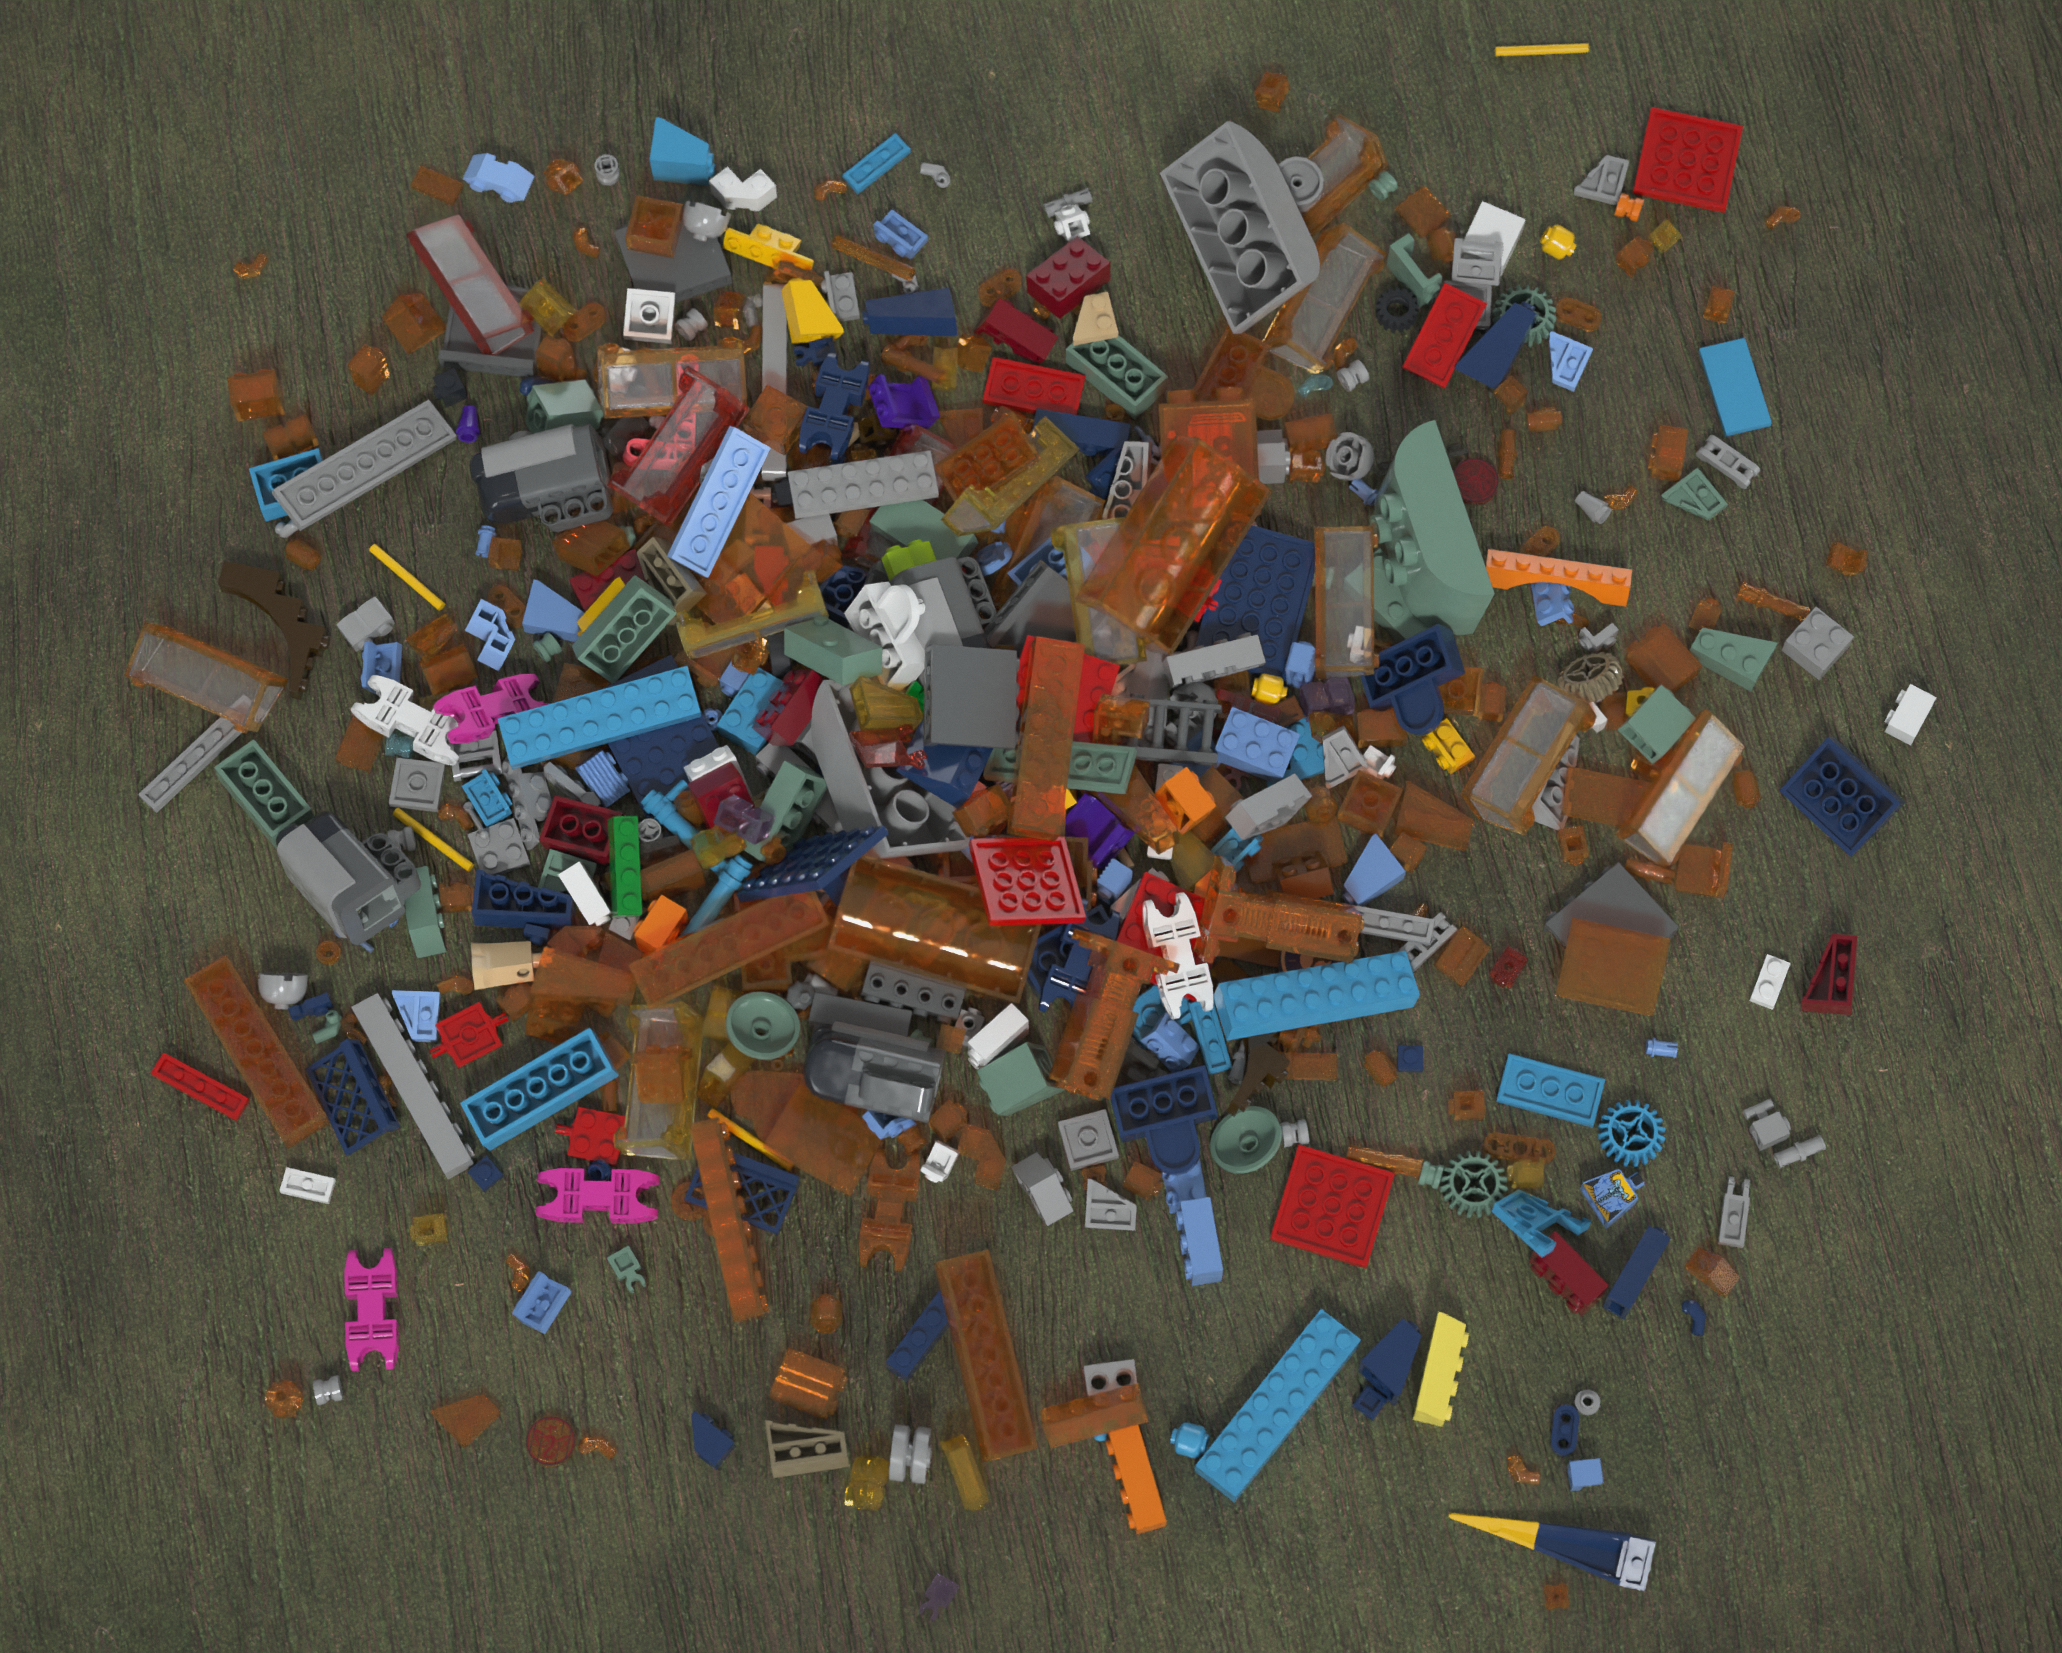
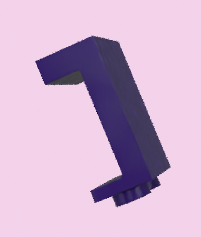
M879 374L868 386L882 427L929 429L940 417L926 376H918L912 384L888 383L885 376Z
M1085 793L1077 799L1073 809L1060 820L1059 826L1056 829L1059 834L1065 835L1090 858L1089 862L1094 867L1105 870V867H1108V863H1111V859H1115L1135 833L1099 798L1089 793Z

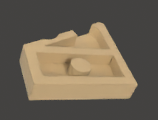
M1108 292L1085 296L1073 336V346L1117 338L1118 329Z

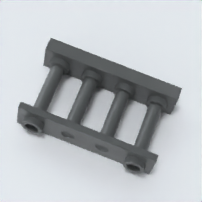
M1135 693L1130 694V697H1124V704L1131 706L1128 742H1125V747L1136 748V760L1217 766L1218 754L1213 753L1211 742L1214 713H1222L1223 709L1222 705H1217L1218 701L1203 700V703L1145 699V695ZM1141 706L1156 708L1153 742L1149 748L1140 747V743H1138ZM1165 709L1180 710L1177 746H1174V750L1164 749V745H1162ZM1190 711L1204 712L1202 744L1198 752L1189 751V748L1186 747Z

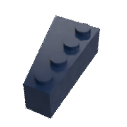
M477 869L472 905V917L475 926L525 928L526 924H531L552 930L573 931L575 905L571 895L543 887L541 889L536 888L526 882H515L508 880L504 876H494Z

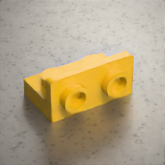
M1447 718L1441 721L1434 731L1422 736L1425 747L1429 751L1433 750L1437 756L1436 760L1443 770L1447 769L1450 775L1475 758V755Z

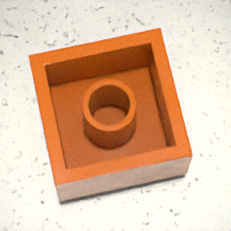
M1187 767L1164 782L1152 796L1181 835H1184L1202 822L1216 807L1212 794L1203 789L1198 776Z
M661 895L658 900L655 899L650 904L647 910L649 914L645 920L641 919L634 929V936L639 950L663 964L665 956L688 925L689 918L685 908Z

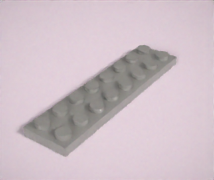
M427 400L273 489L272 495L301 531L455 441L457 435L430 400Z

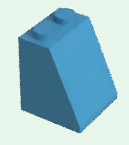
M656 117L650 154L653 180L709 186L710 177L715 175L714 153H710L709 144L666 120Z

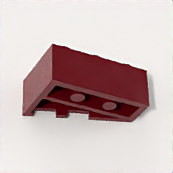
M1000 298L986 310L973 332L979 336L983 332L993 337V343L1000 345L1002 342L1012 347V353L1038 366L1046 359L1058 339V336L1054 334L1051 328L1045 325L1041 326L1034 321L1030 314L1018 311L1010 301Z

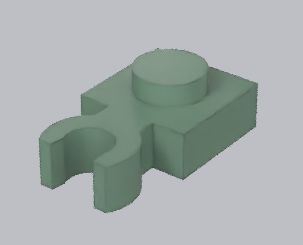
M629 1245L607 1257L619 1281L624 1278L627 1279L626 1286L631 1294L635 1293L632 1287L634 1281L641 1282L643 1287L646 1286L643 1276L636 1274L642 1268Z

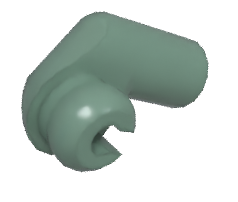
M330 1010L326 1013L327 1020L324 1028L312 1032L316 1044L338 1034L342 1018L336 1010Z

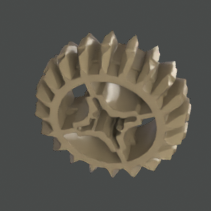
M1593 652L1591 655L1585 654L1581 658L1576 657V660L1573 662H1568V666L1563 667L1562 672L1558 674V687L1561 695L1570 704L1576 703V705H1581L1584 703L1588 705L1590 702L1596 703L1600 699L1604 700V697L1607 695H1613L1612 691L1618 690L1619 685L1623 683V671L1619 661L1611 653L1605 654L1600 652L1596 654Z

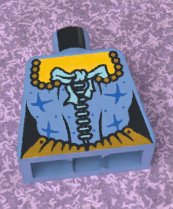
M1617 1169L1582 1183L1580 1191L1604 1228L1607 1229L1636 1204L1638 1196L1634 1191L1645 1184L1639 1173L1636 1172L1625 1178L1621 1170Z

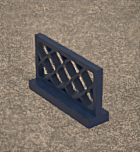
M347 1038L340 1043L341 1046L305 1070L345 1155L350 1156L387 1131L396 1130L400 1127V1124L360 1040ZM342 1053L346 1058L344 1069L335 1067L337 1057ZM321 1067L328 1068L324 1082L319 1081L315 1073ZM334 1070L343 1073L339 1086L330 1084ZM348 1075L354 1076L357 1081L354 1091L345 1089ZM329 1087L338 1089L335 1104L328 1101L327 1093ZM344 1092L353 1094L350 1108L340 1105ZM359 1096L364 1097L367 1102L365 1112L355 1110ZM339 1109L348 1111L345 1125L339 1124L337 1120ZM354 1113L363 1116L360 1130L351 1127ZM369 1118L375 1119L379 1128L373 1133L365 1132ZM349 1130L359 1133L356 1143L351 1147L347 1141Z
M706 1143L702 1151L703 1155L684 1200L778 1235L795 1192L799 1188L800 1177ZM708 1162L716 1165L719 1174L706 1179L703 1174L705 1163ZM732 1172L738 1173L743 1182L729 1187L724 1176ZM700 1175H701V1177H702L703 1180L700 1181V1182H698V1180H699V1178H700ZM722 1178L726 1189L712 1194L708 1183ZM754 1181L762 1182L766 1190L752 1196L747 1184ZM702 1185L706 1186L710 1195L702 1200L692 1197L695 1188ZM745 1186L749 1198L736 1203L731 1191ZM779 1189L789 1192L786 1201L775 1204L771 1195L772 1192ZM728 1193L733 1205L727 1208L718 1207L715 1198ZM768 1194L773 1206L759 1212L755 1200ZM752 1201L756 1214L749 1217L741 1215L738 1207ZM783 1207L781 1213H779L778 1208ZM775 1210L778 1216L776 1226L773 1227L765 1224L762 1215Z

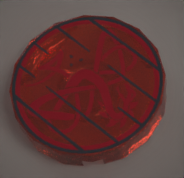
M1478 458L1466 459L1460 462L1453 470L1463 503L1482 505L1490 501L1496 494L1499 484L1498 473L1486 460Z

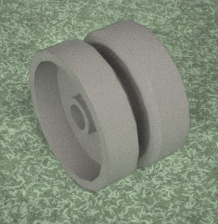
M1292 157L1285 159L1278 166L1301 216L1307 215L1316 208L1320 201L1324 181L1322 172L1314 162L1307 158Z
M895 1424L889 1480L903 1482L906 1478L907 1466H910V1479L912 1483L925 1484L932 1453L931 1428L918 1427L915 1430L913 1442H910L911 1431L909 1426Z

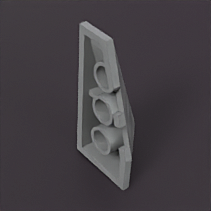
M1567 724L1561 726L1523 780L1513 802L1527 819L1559 831L1563 830L1571 810L1568 796L1569 790L1574 787L1571 773L1572 768L1577 764L1580 738Z

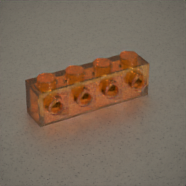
M1138 1383L1125 1385L1121 1388L1100 1392L1092 1396L1075 1399L1040 1410L1042 1427L1050 1448L1149 1422L1146 1404Z

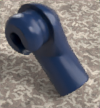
M535 375L523 379L520 382L521 387L519 391L523 395H528L532 390V385L555 383V381Z
M1696 1300L1683 1301L1681 1305L1682 1311L1685 1314H1690L1693 1319L1691 1334L1704 1336L1705 1311Z

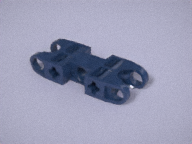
M829 353L821 365L815 383V396L822 397L823 399L819 409L807 406L801 424L799 452L806 454L808 449H812L815 444L826 443L832 449L831 460L839 461L848 448L854 430V417L846 416L850 404L862 406L868 388L869 361L862 360L861 364H858L853 370L845 371L837 365L838 354Z
M1081 898L1086 919L1084 923L1065 924L1060 941L1071 946L1062 968L1054 964L1049 966L1041 987L1038 1010L1045 1013L1050 1002L1053 1003L1057 997L1065 998L1070 1003V1012L1072 1013L1070 1023L1074 1025L1079 1023L1090 1006L1099 983L1087 978L1095 956L1109 957L1117 936L1120 912L1113 910L1108 920H1105L1102 925H1094L1088 919V910H1086L1088 900L1085 898Z

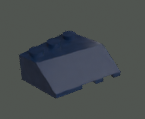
M834 564L811 600V615L814 617L826 616L831 621L848 628L849 622L844 613L862 590L869 572H865L861 568Z

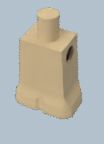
M531 941L506 943L471 942L472 973L475 990L534 981L533 968L552 967L551 953L532 954Z

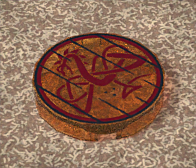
M545 1416L536 1420L530 1426L526 1435V1448L529 1456L537 1464L544 1467H558L573 1456L576 1449V1435L572 1426L565 1419L557 1416Z

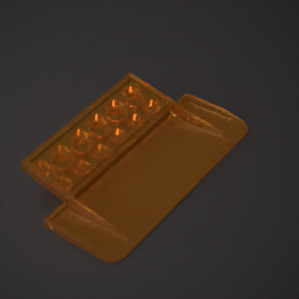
M688 449L673 466L650 499L663 512L632 547L636 553L653 536L667 539L671 545L673 544L701 486L699 483L701 467L711 460L701 449ZM749 492L709 577H704L689 569L707 593L695 605L732 638L736 637L765 602L785 619L821 569L823 564L822 556Z

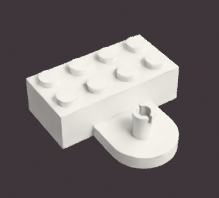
M889 581L865 585L844 613L856 634L882 647V674L877 677L886 693L908 689L910 684L916 681L925 669V650L914 633L920 615L925 612V604L922 603V599H917L909 586L903 584L891 586Z

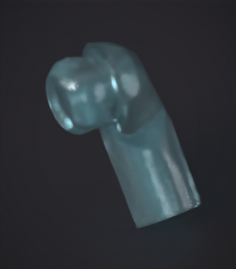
M1313 374L1297 391L1305 398L1313 390L1330 389L1333 386V380L1327 375Z

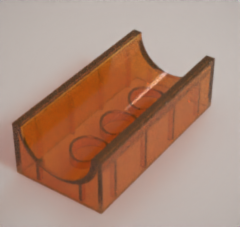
M1176 435L1075 600L1082 605L1105 614L1129 629L1144 642L1143 647L1148 651L1172 656L1273 490L1200 438Z
M864 854L847 868L839 905L823 951L964 990L966 993L1007 1005L1011 1003L1016 1005L1021 1000L1041 924L989 926L978 887Z

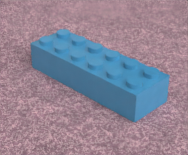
M588 1028L462 1101L460 1104L480 1142L491 1151L615 1079L619 1074L598 1035L591 1028Z

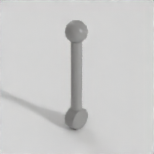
M466 802L463 805L465 812L469 813L480 831V838L487 839L489 832L483 829L473 811V804Z

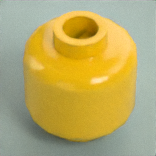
M1558 224L1553 227L1548 226L1540 239L1542 250L1558 260L1563 259L1566 255L1570 257L1577 245L1573 243L1575 239L1574 233Z
M1261 674L1259 678L1254 680L1251 696L1254 697L1257 704L1272 707L1285 700L1288 687L1283 686L1284 681L1281 677Z

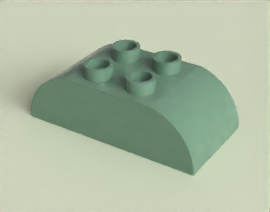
M1433 420L1416 427L1401 442L1377 492L1375 515L1370 517V531L1376 544H1385L1389 556L1384 561L1386 580L1390 587L1399 586L1404 603L1410 612L1430 628L1440 624L1452 629L1454 635L1473 634L1495 593L1436 421Z

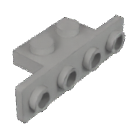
M507 756L502 761V772L506 776L508 793L514 804V814L521 829V839L525 844L526 850H532L540 842L536 822L546 821L552 800L544 772L522 774L521 768L512 770Z

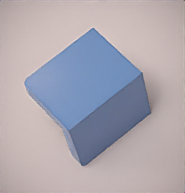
M1600 1458L1570 1461L1568 1463L1567 1471L1570 1491H1579L1584 1486L1601 1485L1603 1483Z

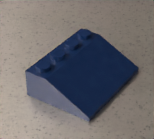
M923 714L903 755L904 762L898 765L896 771L959 809L970 798L993 748L941 744L923 746Z
M1834 736L1827 737L1779 790L1850 857L1879 831L1905 803L1899 795Z

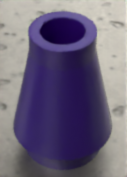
M468 405L463 407L456 430L458 439L462 442H475L480 435L477 408Z

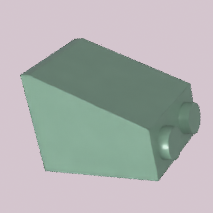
M586 380L532 385L525 423L532 434L573 424L575 427L590 424L596 430L599 428L604 411L602 405L598 403L593 389H590Z
M1026 1042L977 1070L980 1077L978 1079L979 1084L984 1091H987L990 1098L989 1105L998 1115L1009 1116L1066 1090L1046 1047L1043 1045Z

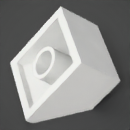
M628 288L624 339L672 344L675 293Z

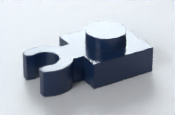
M832 337L809 341L810 348L803 346L793 348L794 355H804L803 358L796 359L797 366H804L808 361H813L814 367L820 366L829 353H835Z
M324 993L305 1000L303 1004L289 1007L288 1010L294 1022L307 1015H310V1017L314 1015L316 1017L323 1016L334 1007L328 993Z

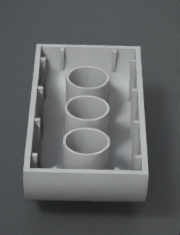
M1227 121L1160 172L1233 334H1241L1318 277L1320 260L1317 248L1280 168L1262 143L1243 127Z
M877 676L843 686L833 680H823L816 693L812 708V742L842 828L849 832L855 828L864 829L870 825H873V827L884 825L889 833L861 857L868 860L953 852L967 848L970 839L959 809L896 771L900 763L897 757H903L923 714L916 715L902 700L907 689L886 693ZM875 735H878L883 746L898 745L901 753L888 754L893 764L890 765L889 760L887 763L885 754H875V757H868L862 754L860 748L856 747L880 746L878 737L877 743Z

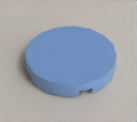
M994 542L980 549L976 553L978 557L975 560L979 564L983 577L992 574L1004 566L1011 558L1013 552L1007 542H1004V544Z

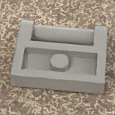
M1456 238L1454 243L1452 281L1499 285L1503 242L1491 244L1464 241L1463 238ZM1462 251L1494 253L1493 260L1462 257Z
M493 731L489 738L471 743L453 744L448 739L449 746L451 747L450 750L459 756L457 763L452 765L454 782L462 781V778L481 775V770L484 768L488 774L492 772L495 775L503 774L496 731ZM493 758L492 764L460 768L459 764L461 762Z

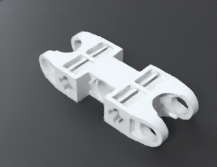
M372 675L367 683L376 691L380 699L374 704L364 703L363 705L356 702L351 708L352 713L366 726L390 738L395 728L414 737V751L433 761L446 765H455L459 760V756L450 750L451 747L446 741L448 740L447 733L458 727L457 721L451 716L436 714L434 708L430 712L412 703V689L392 679Z
M1184 892L1176 893V905L1171 917L1167 918L1161 915L1159 910L1155 909L1152 900L1144 901L1142 907L1143 928L1148 948L1161 947L1167 972L1155 975L1160 998L1171 1019L1180 1018L1179 1007L1182 1006L1181 1001L1186 994L1193 995L1197 1002H1200L1204 1012L1213 1009V985L1208 964L1195 965L1189 939L1201 935L1196 914ZM1188 926H1189V929H1185V930H1181V931H1176V929H1180V928H1184V927H1188ZM1163 932H1168V934H1164V935H1160V936H1156V937H1155V934H1159V933H1163ZM1201 975L1199 978L1188 980V977ZM1179 980L1178 983L1166 985L1168 982Z

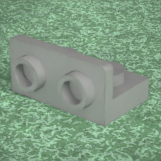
M824 271L825 279L820 280L822 294L827 293L828 301L825 302L837 320L843 322L860 319L852 272L829 276V271Z

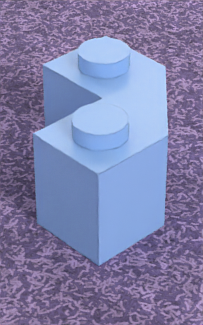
M488 153L473 155L463 177V180L470 184V188L477 192L494 190L500 194L501 199L510 203L525 199L534 175L517 163L509 161L508 164L495 161L496 156Z
M481 599L465 631L486 641L477 660L499 671L515 638L512 631L508 629L504 611Z

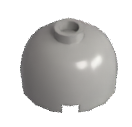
M686 201L682 220L685 228L693 233L694 239L706 242L707 238H717L726 231L731 214L727 212L725 217L721 215L722 210L701 203H695V207L690 206V201Z
M1352 432L1339 434L1341 436L1336 440L1333 439L1326 451V465L1330 466L1332 471L1330 473L1339 479L1349 481L1358 480L1366 476L1374 463V451L1371 444L1366 438Z
M1185 682L1178 686L1170 697V701L1203 703V700L1217 701L1214 689L1202 682H1193L1191 684H1186ZM1173 709L1176 716L1179 718L1180 710ZM1190 711L1189 719L1200 729H1203L1204 712Z
M289 972L258 973L259 992L266 1002L275 1004L274 1009H288L290 1004L298 1003L306 994L308 975Z

